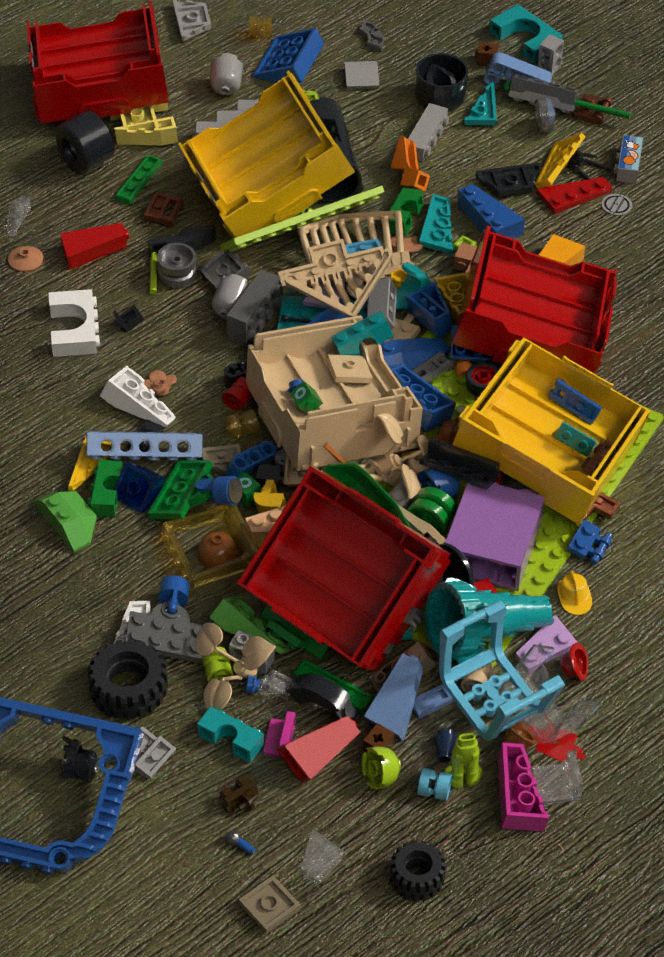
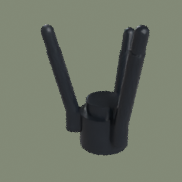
M577 150L568 161L571 164L570 168L576 170L586 180L591 178L578 168L579 166L582 167L585 162L609 171L611 170L608 166L585 158H597V155Z

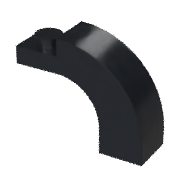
M302 674L297 676L287 689L289 694L300 705L307 702L316 703L328 710L336 720L346 716L355 720L360 714L349 701L351 696L339 685L325 677L316 674Z

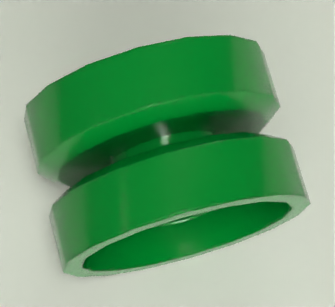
M425 487L419 491L407 511L432 525L442 535L456 514L457 507L454 500L443 490L435 487Z

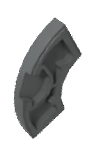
M365 20L358 29V34L366 38V48L381 52L384 45V36L376 25Z

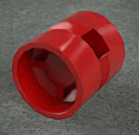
M239 377L222 395L224 404L237 412L241 411L246 403L253 398L245 377Z

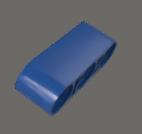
M265 441L235 455L226 467L227 475L238 477L244 472L249 474L257 470L259 463L268 464L276 453L275 445Z

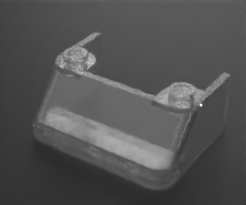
M533 644L515 666V670L533 693L539 690L542 683L548 681L549 673L543 664L554 652V647ZM510 680L501 685V693L503 691L511 692L516 689ZM578 700L571 710L564 715L555 702H553L549 710L543 713H535L522 721L540 743L550 744L580 729L600 704L595 701ZM527 706V707L523 708L522 710L517 711L516 713L518 714V713H520V712H522V711H524V710L530 708V706Z

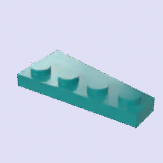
M435 194L432 195L418 244H422V247L452 255L449 198Z

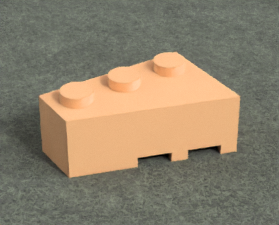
M285 506L245 518V533L252 547L261 546Z

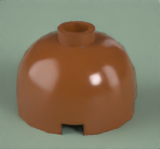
M211 532L203 537L198 548V559L206 569L217 568V571L229 569L236 562L237 546L231 536L224 532Z

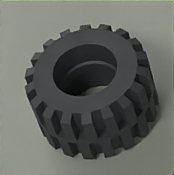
M417 840L412 841V844L406 842L403 844V848L399 846L396 849V853H393L391 860L390 881L393 889H398L397 894L400 896L404 894L407 900L414 898V901H419V899L423 898V901L428 900V896L433 898L436 896V891L440 892L442 885H444L446 868L444 855H441L439 848L434 849L433 844L427 845L426 841L422 840L421 843H417ZM411 867H422L428 872L423 875H415L410 873L408 869Z

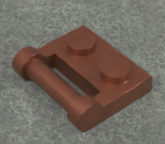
M584 93L581 101L610 107L612 104L610 97L601 98ZM577 107L574 119L600 125L604 121L605 113L598 112V114L593 115L594 110Z
M155 192L144 213V220L161 223L168 228H172L175 224V218L185 201L180 197ZM169 205H174L169 216H165Z

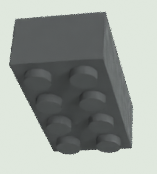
M260 270L226 315L227 341L247 348L248 339L253 338L259 330L261 331L264 328L265 322L272 317L274 310L279 308L282 302V298H280L282 285H280L279 276Z

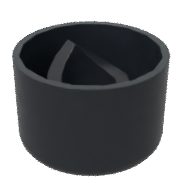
M437 53L428 55L419 61L416 67L415 96L423 107L426 108L430 103L452 111L465 102L467 97L468 66L462 59L451 54Z
M85 110L59 124L55 130V140L61 156L77 172H87L111 159L114 155V143L108 128L101 118L90 110Z

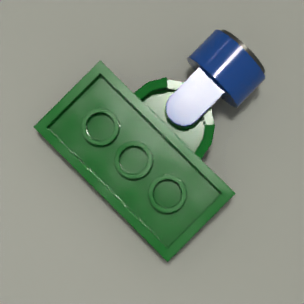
M178 460L150 508L148 515L150 519H184L190 506L198 505L206 500L215 501L217 505H237L242 497V484L236 476H218L216 479H213L210 474L213 467L211 460Z

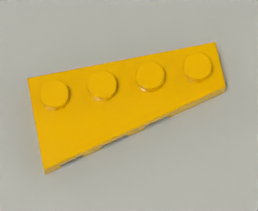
M582 132L555 142L534 184L537 188L549 187L553 184L556 177L584 140L585 135Z

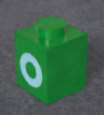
M305 381L290 393L297 407L306 414L309 411L316 410L323 404L315 389Z
M244 472L237 478L242 484L240 502L247 507L255 503L254 493H261V486L249 474Z

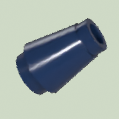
M440 729L436 735L438 760L443 762L451 760L452 751L457 739L455 732L451 729Z

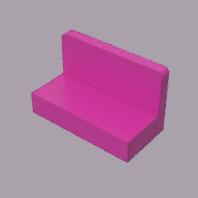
M287 711L285 720L273 718L270 720L263 750L264 755L281 757L276 748L292 740L295 729V712Z

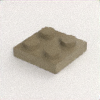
M273 875L239 899V905L266 934L301 909V904Z

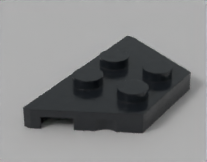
M540 163L478 170L475 173V177L499 197L530 193L533 191Z

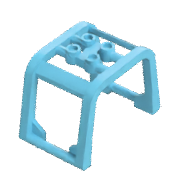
M501 600L440 630L439 673L442 683L478 734L486 741H491L503 730L535 713H543L549 710L565 686L563 680L558 675L542 683L539 690L533 693L506 658L502 649L506 606ZM486 617V621L491 623V648L451 668L453 644L464 635L465 627ZM496 661L504 674L500 676L492 675L488 681L482 684H475L471 691L463 695L455 682ZM510 680L516 689L511 692L503 691L500 696L498 691L501 685ZM484 695H486L487 700L484 702L483 707L474 710L468 702L472 699L474 701H481ZM527 706H530V708H528V709H526V710H524V711H522V712H520V713H518V714H516V715H514L513 717L510 718V716H511L513 713H515V712H517V711H519V710H522L523 708H525V707H527ZM497 710L495 718L488 728L480 717L484 715L492 717Z

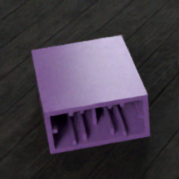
M497 482L493 483L487 490L467 483L445 543L457 547L466 556L471 565L475 581L488 578L495 586L519 591L542 523L545 496L537 495L530 489L517 490L501 486Z

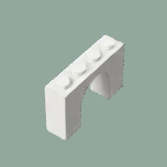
M92 289L49 292L51 318L77 317L84 321V324L76 329L51 331L53 357L97 354L96 346H100L99 335L95 334L99 333L98 322H95V320H98L97 309H94V307H97L96 296L93 297Z

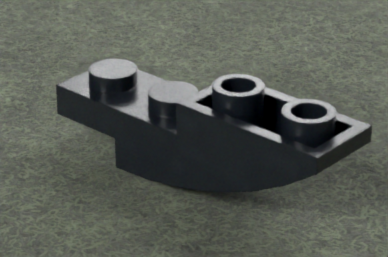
M216 225L181 229V235L148 240L149 257H151L153 252L158 254L163 246L170 243L186 244L196 252L216 240Z

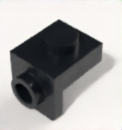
M135 305L131 306L121 315L116 311L112 312L116 318L114 319L116 325L119 328L123 327L127 332L145 320Z

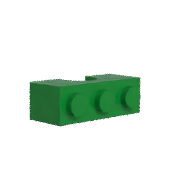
M402 188L400 194L396 197L395 203L390 207V211H401L403 236H407L412 227L411 214H419L424 205L422 190ZM388 219L390 234L396 235L395 219Z
M99 460L98 467L94 468L95 482L91 483V493L93 494L92 497L89 496L88 506L98 517L115 518L118 504L117 490L108 489L121 488L123 477L122 461Z

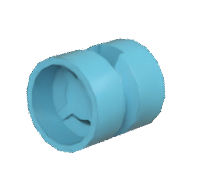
M423 768L417 794L425 797L434 795L435 799L447 801L453 774L446 772L436 774L435 770ZM432 779L436 780L434 789L430 788Z

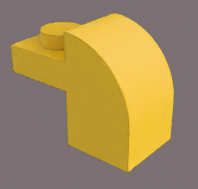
M267 479L264 487L261 489V493H254V500L259 514L286 506L287 504L284 493H278L274 480Z

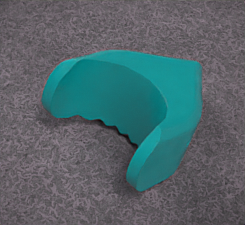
M403 263L401 268L407 274L405 283L397 291L396 309L408 310L406 296L432 282L429 276L414 264Z

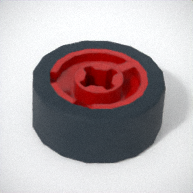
M489 363L473 365L468 370L466 386L469 392L479 397L499 369Z

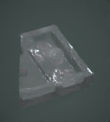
M22 195L10 203L6 235L14 236L31 209L30 196Z
M313 829L302 862L301 874L318 885L345 857V851Z

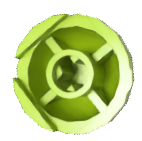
M376 746L367 748L366 750L368 751L363 753L361 762L363 776L367 775L371 781L366 783L375 790L389 787L399 776L401 769L400 760L387 747Z

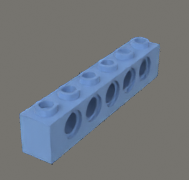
M87 431L86 455H90V459H102V456H110L109 459H121V456H129L131 460H140V456H148V460H159L160 456L167 457V460H178V457H186V460H197V457H202V434ZM105 440L111 442V448L107 451L101 449V443ZM122 441L130 442V448L127 451L120 449ZM142 441L149 443L147 451L139 449V444ZM162 441L168 443V449L164 452L158 449V445ZM180 442L187 443V449L184 452H180L177 449V445Z

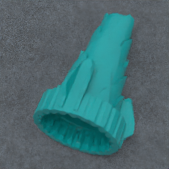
M447 578L445 582L436 584L429 593L425 605L427 636L433 649L439 655L440 630L499 600L506 606L502 637L514 636L518 632L535 631L534 628L550 626L554 623L552 606L549 602V597L546 595L527 596L510 595V592L491 593V590L476 591L477 588L455 578ZM486 617L465 627L464 635L453 644L451 658L460 664L485 650L483 645H487L486 642L491 640V623L486 621Z

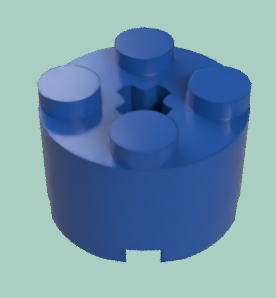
M432 468L418 473L417 477L419 482L422 483V488L435 487L443 490L453 500L457 499L458 487H460V480Z

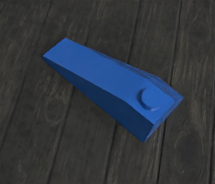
M443 337L397 339L380 344L384 360L389 368L403 364L411 371L439 352L445 355L450 353V348Z

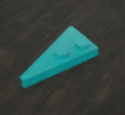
M494 82L487 85L485 93L478 98L469 116L465 117L464 125H497Z

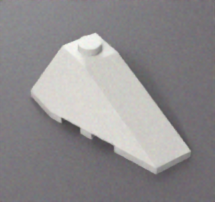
M128 366L124 367L107 381L100 397L115 408L145 420L148 419L165 428L176 419L169 408L162 401H158L155 398V392L144 385L145 380Z

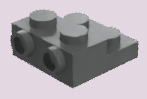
M229 250L221 251L200 269L201 274L216 289L224 275L225 277H230L231 274H236L246 279L250 276L248 272L250 270L249 266L244 261H239L240 257L235 251L229 252Z

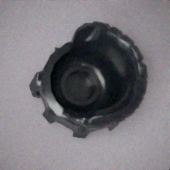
M63 735V741L69 744L64 745L63 749L65 751L61 761L65 771H61L63 779L71 778L73 780L74 778H80L87 783L92 782L98 764L97 754L92 750L83 749L81 741L77 739L72 740Z

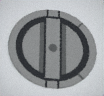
M621 194L607 195L601 203L603 209L613 215H623L632 209L631 200Z

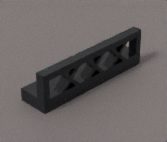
M433 437L428 441V452L419 460L421 465L486 490L498 480L499 462Z

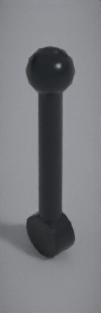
M283 315L281 318L283 322L309 323L312 321L309 319L292 318L287 315Z

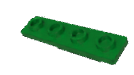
M270 605L266 606L261 618L268 622L267 627L272 629L271 633L274 636L286 639V644L293 649L303 648L319 659L324 658L330 648L329 645L318 643L317 640L286 619L272 612L271 609L273 607Z

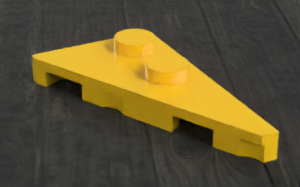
M86 436L68 486V491H74L94 474V468L98 467L99 460H110V456H102V459H90V455H86ZM103 441L101 443L102 450L107 451L111 448V442Z

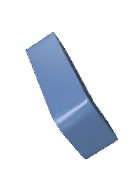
M501 52L493 54L487 65L484 82L487 85L491 82H494V85H496L501 76L512 80V77L516 74L550 83L552 80V74L549 71Z

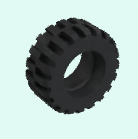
M128 639V641L124 642L118 640L115 644L109 643L106 645L104 650L101 648L96 653V656L92 658L88 667L89 690L92 701L96 703V707L99 710H105V714L109 716L116 715V718L123 719V717L134 719L135 716H146L148 711L149 713L153 712L156 709V705H161L163 698L167 694V667L162 654L156 651V648L149 644L147 646L146 642L140 640L139 642H134V639ZM124 672H136L145 677L142 682L133 686H119L111 682L115 676Z

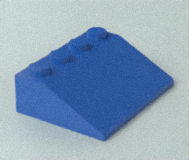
M311 28L275 36L255 70L253 77L277 83L288 75L286 72L289 70L299 84L302 83L324 45L317 29Z

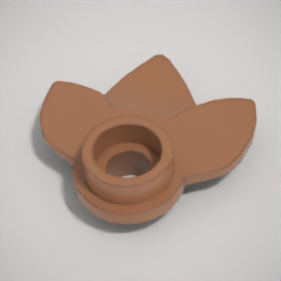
M396 235L391 238L393 253L397 252ZM417 236L403 239L404 251L409 250V253H412L422 248V244H418Z
M156 370L150 373L149 379L145 380L144 385L148 389H152L156 395L163 396L169 393L170 386L176 383L177 378L175 375L166 376L163 371Z

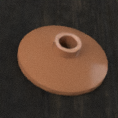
M32 246L18 247L8 255L9 266L19 272L33 271L43 263L42 252Z

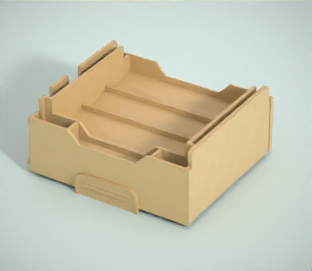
M361 315L257 333L254 336V345H248L246 372L248 389L259 406L258 414L276 441L277 447L282 445L297 471L308 470L309 466L318 468L328 464L339 463L323 447L326 443L345 461L388 453L395 443L389 438L381 420L376 417L383 413L395 417L402 429V443L394 452L418 447L417 438L420 436L423 408L408 386H401L384 360L381 345H377L373 338L364 339L360 343L359 350L361 354L358 355L365 357L372 375V382L344 383L334 381L327 357L328 354H340L331 337L363 320ZM300 379L305 381L315 389L323 404L316 410L307 412V414L297 407L288 392L289 382Z

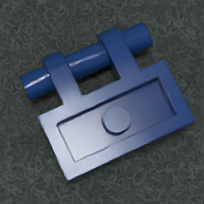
M584 519L566 550L582 560L588 555L591 557L590 562L596 565L598 561L602 560L605 549L610 546L613 535L610 532H606L604 536H600L601 528ZM593 542L598 545L597 548L591 547Z

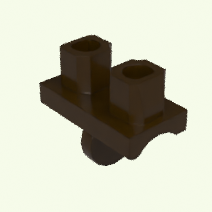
M243 775L235 782V786L238 788L236 791L233 792L229 787L220 791V798L224 803L225 811L230 814L237 808L240 811L244 808L248 811L254 810V801L258 799L256 796L258 794V781L255 778L249 780Z

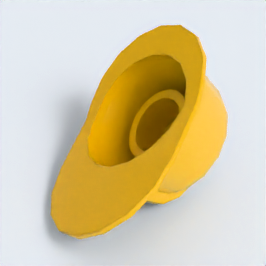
M573 570L570 571L568 575L559 581L557 592L565 611L573 615H582L591 609V593L586 579L582 575L574 573Z

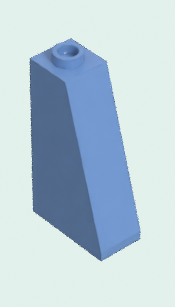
M411 654L409 656L401 655L364 715L368 723L374 726L378 723L393 731L395 738L403 741L405 738L423 673L421 660Z

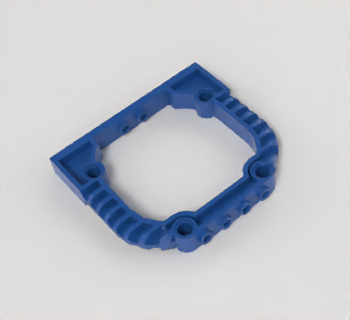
M0 697V734L17 724L21 715L39 719L47 725L61 724V727L69 730L79 728L96 732L95 736L102 746L104 754L100 757L98 765L105 778L94 817L87 831L73 843L55 841L46 848L0 837L1 863L11 865L12 862L19 863L20 867L29 870L36 867L40 868L41 872L51 875L53 872H69L74 863L86 861V859L98 854L111 839L116 828L127 785L131 782L144 734L140 728ZM109 762L116 763L113 769H106V765ZM60 856H66L63 864H56Z

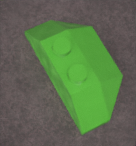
M76 491L50 492L34 500L36 507L73 552L91 544L97 516Z

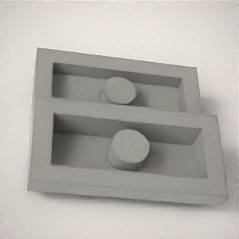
M377 61L344 62L346 90L379 89Z
M142 726L140 729L144 736L134 771L151 779L174 753L176 748L163 737L159 736L157 738Z

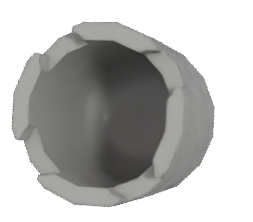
M222 53L217 58L213 57L210 67V86L212 90L222 96L236 93L241 86L243 62H240L236 55L230 53Z
M231 274L230 277L222 276L212 299L213 310L221 318L227 319L226 315L249 285L246 283V278L236 274Z

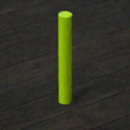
M156 252L151 253L149 292L152 295L157 293Z

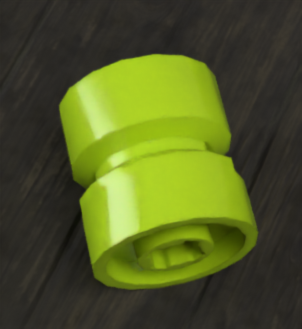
M218 647L219 649L227 653L225 648ZM215 649L211 655L201 656L208 683L214 678L221 680L222 677L233 676L229 659Z

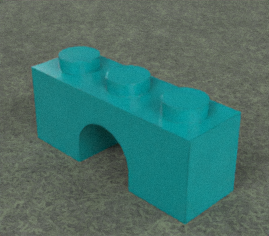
M380 310L338 332L331 338L340 355L358 356L361 354L359 345L364 339L373 338L377 345L394 335L388 321Z
M210 707L197 723L198 736L214 745L222 737H233V755L249 763L252 762L264 746V734L259 729L244 724L240 719H235L220 709L217 710Z

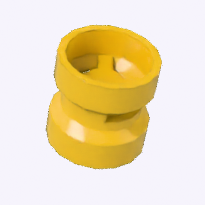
M402 269L394 270L391 273V280L397 287V291L402 287L406 279L407 273Z

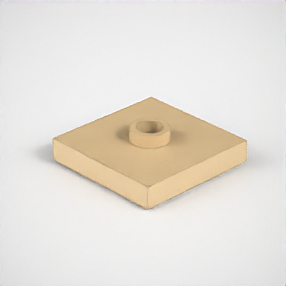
M328 354L327 362L335 382H372V375L364 356Z

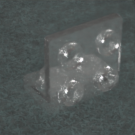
M567 751L566 760H563V764L532 767L533 777L536 779V787L539 795L542 796L543 804L581 800L583 782L576 751Z

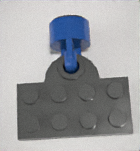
M177 575L164 577L160 582L158 594L161 604L153 608L150 615L130 611L125 641L134 639V642H139L140 640L146 642L147 646L150 644L155 647L156 651H159L162 656L203 664L202 655L196 651L195 647L196 637L202 625L190 623V617L182 607L188 602L189 582Z

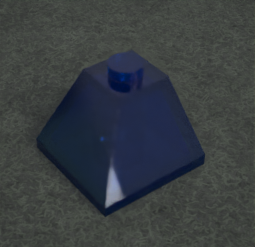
M125 462L114 487V490H117V500L140 513H144L156 500L167 478L147 468Z

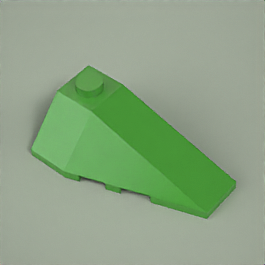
M238 595L223 599L210 616L214 621L213 624L219 626L221 630L234 635L240 630L252 636L262 637L276 646L275 651L281 654L291 649L282 639L274 636L271 630L268 631L267 623L262 619L256 618L254 616L256 611Z

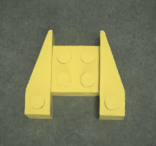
M168 103L130 109L131 113L110 116L111 121L121 119L122 123L121 127L114 128L117 145L162 146L178 142L173 116L156 119L155 112L169 110Z

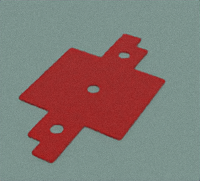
M551 723L546 731L532 725L529 726L535 739L539 740L535 748L536 751L561 762L565 760L568 754L581 760L585 759L586 755L582 753L584 749L574 745L578 735Z

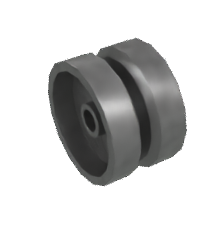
M170 243L159 250L157 254L158 277L164 285L180 288L190 285L197 276L196 254L192 247L183 243Z

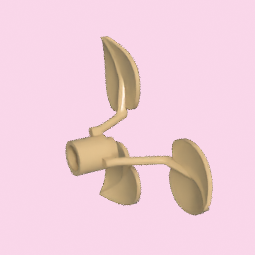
M387 413L379 414L376 417L381 420L389 438L395 445L385 454V458L378 461V467L383 474L401 470L408 498L411 499L419 493L421 485L416 473L411 469L409 470L407 465H401V462L421 453L424 456L428 452L429 440L426 436L420 435L417 441L421 450L402 458L397 454L393 455L392 453L402 443V429L392 415Z
M213 623L202 625L195 641L196 651L202 656H209L215 649L235 662L233 670L237 674L236 676L222 677L221 680L214 678L207 684L204 691V703L207 710L210 707L222 710L228 704L232 695V687L226 681L242 680V677L248 679V676L254 677L257 674V668L267 660L276 646L262 637L253 636L243 646L242 653L244 657L238 660L217 647L223 640V633L219 626Z

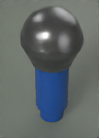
M231 830L227 833L226 841L229 844L237 845L252 855L255 853L256 849L242 839L238 831Z

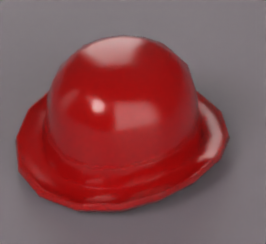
M575 643L569 651L562 655L560 661L561 669L568 677H578L582 682L586 679L589 664L588 654L582 644Z

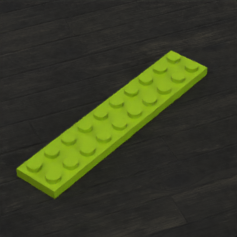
M383 186L242 235L221 244L220 247L222 252L228 249L229 252H233L242 247H247L256 242H261L270 237L294 230L297 227L355 208L361 204L369 203L380 198L379 194L384 192Z

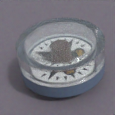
M550 98L535 100V121L539 133L552 132L554 129L555 110Z

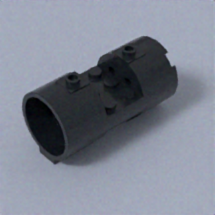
M320 97V99L310 101L333 140L337 143L355 171L322 193L320 201L334 203L360 194L364 189L354 151L350 145L348 130L340 105L327 97Z

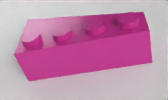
M502 742L497 756L502 829L544 832L549 816L544 810L542 796L538 793L537 782L531 773V765L524 745Z

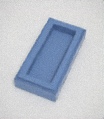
M441 684L416 696L412 711L420 719L454 703V700L444 685Z

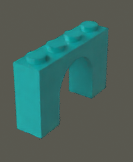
M519 4L490 20L489 33L499 40L519 31L530 32L536 36L525 42L523 48V57L533 64L538 62L540 44L549 35L563 40L561 33Z

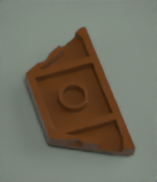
M608 438L604 443L600 442L593 451L595 455L592 459L588 457L581 465L582 472L590 475L614 443Z

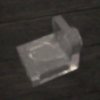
M273 669L268 675L262 677L260 681V686L262 687L259 694L264 695L269 691L286 700L290 696L287 689L294 680Z

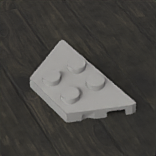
M172 0L182 41H186L211 29V21L206 3L186 0V3Z

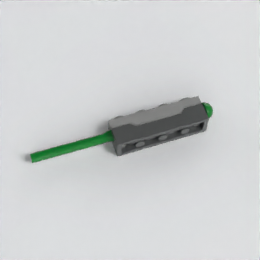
M517 74L512 77V80H508L504 84V89L509 92V96L513 97L515 101L526 100L529 101V104L538 105L543 104L544 98H550L553 108H559L560 111L570 113L576 107H582L630 119L631 116L629 112L578 100L580 89Z

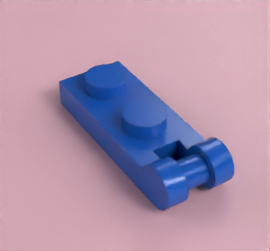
M557 379L554 389L550 390L548 396L592 425L603 407L567 385L564 380ZM561 391H563L564 393H566V394L564 395V397L561 396V394H560Z

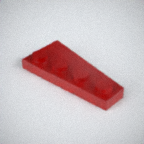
M604 177L537 188L536 194L554 214L611 193L613 187Z

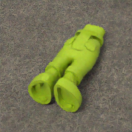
M473 733L461 734L456 739L451 756V766L444 770L446 773L453 774L451 786L454 788L463 787V776L469 787L475 786L481 780L482 768L478 765L480 750L476 736Z

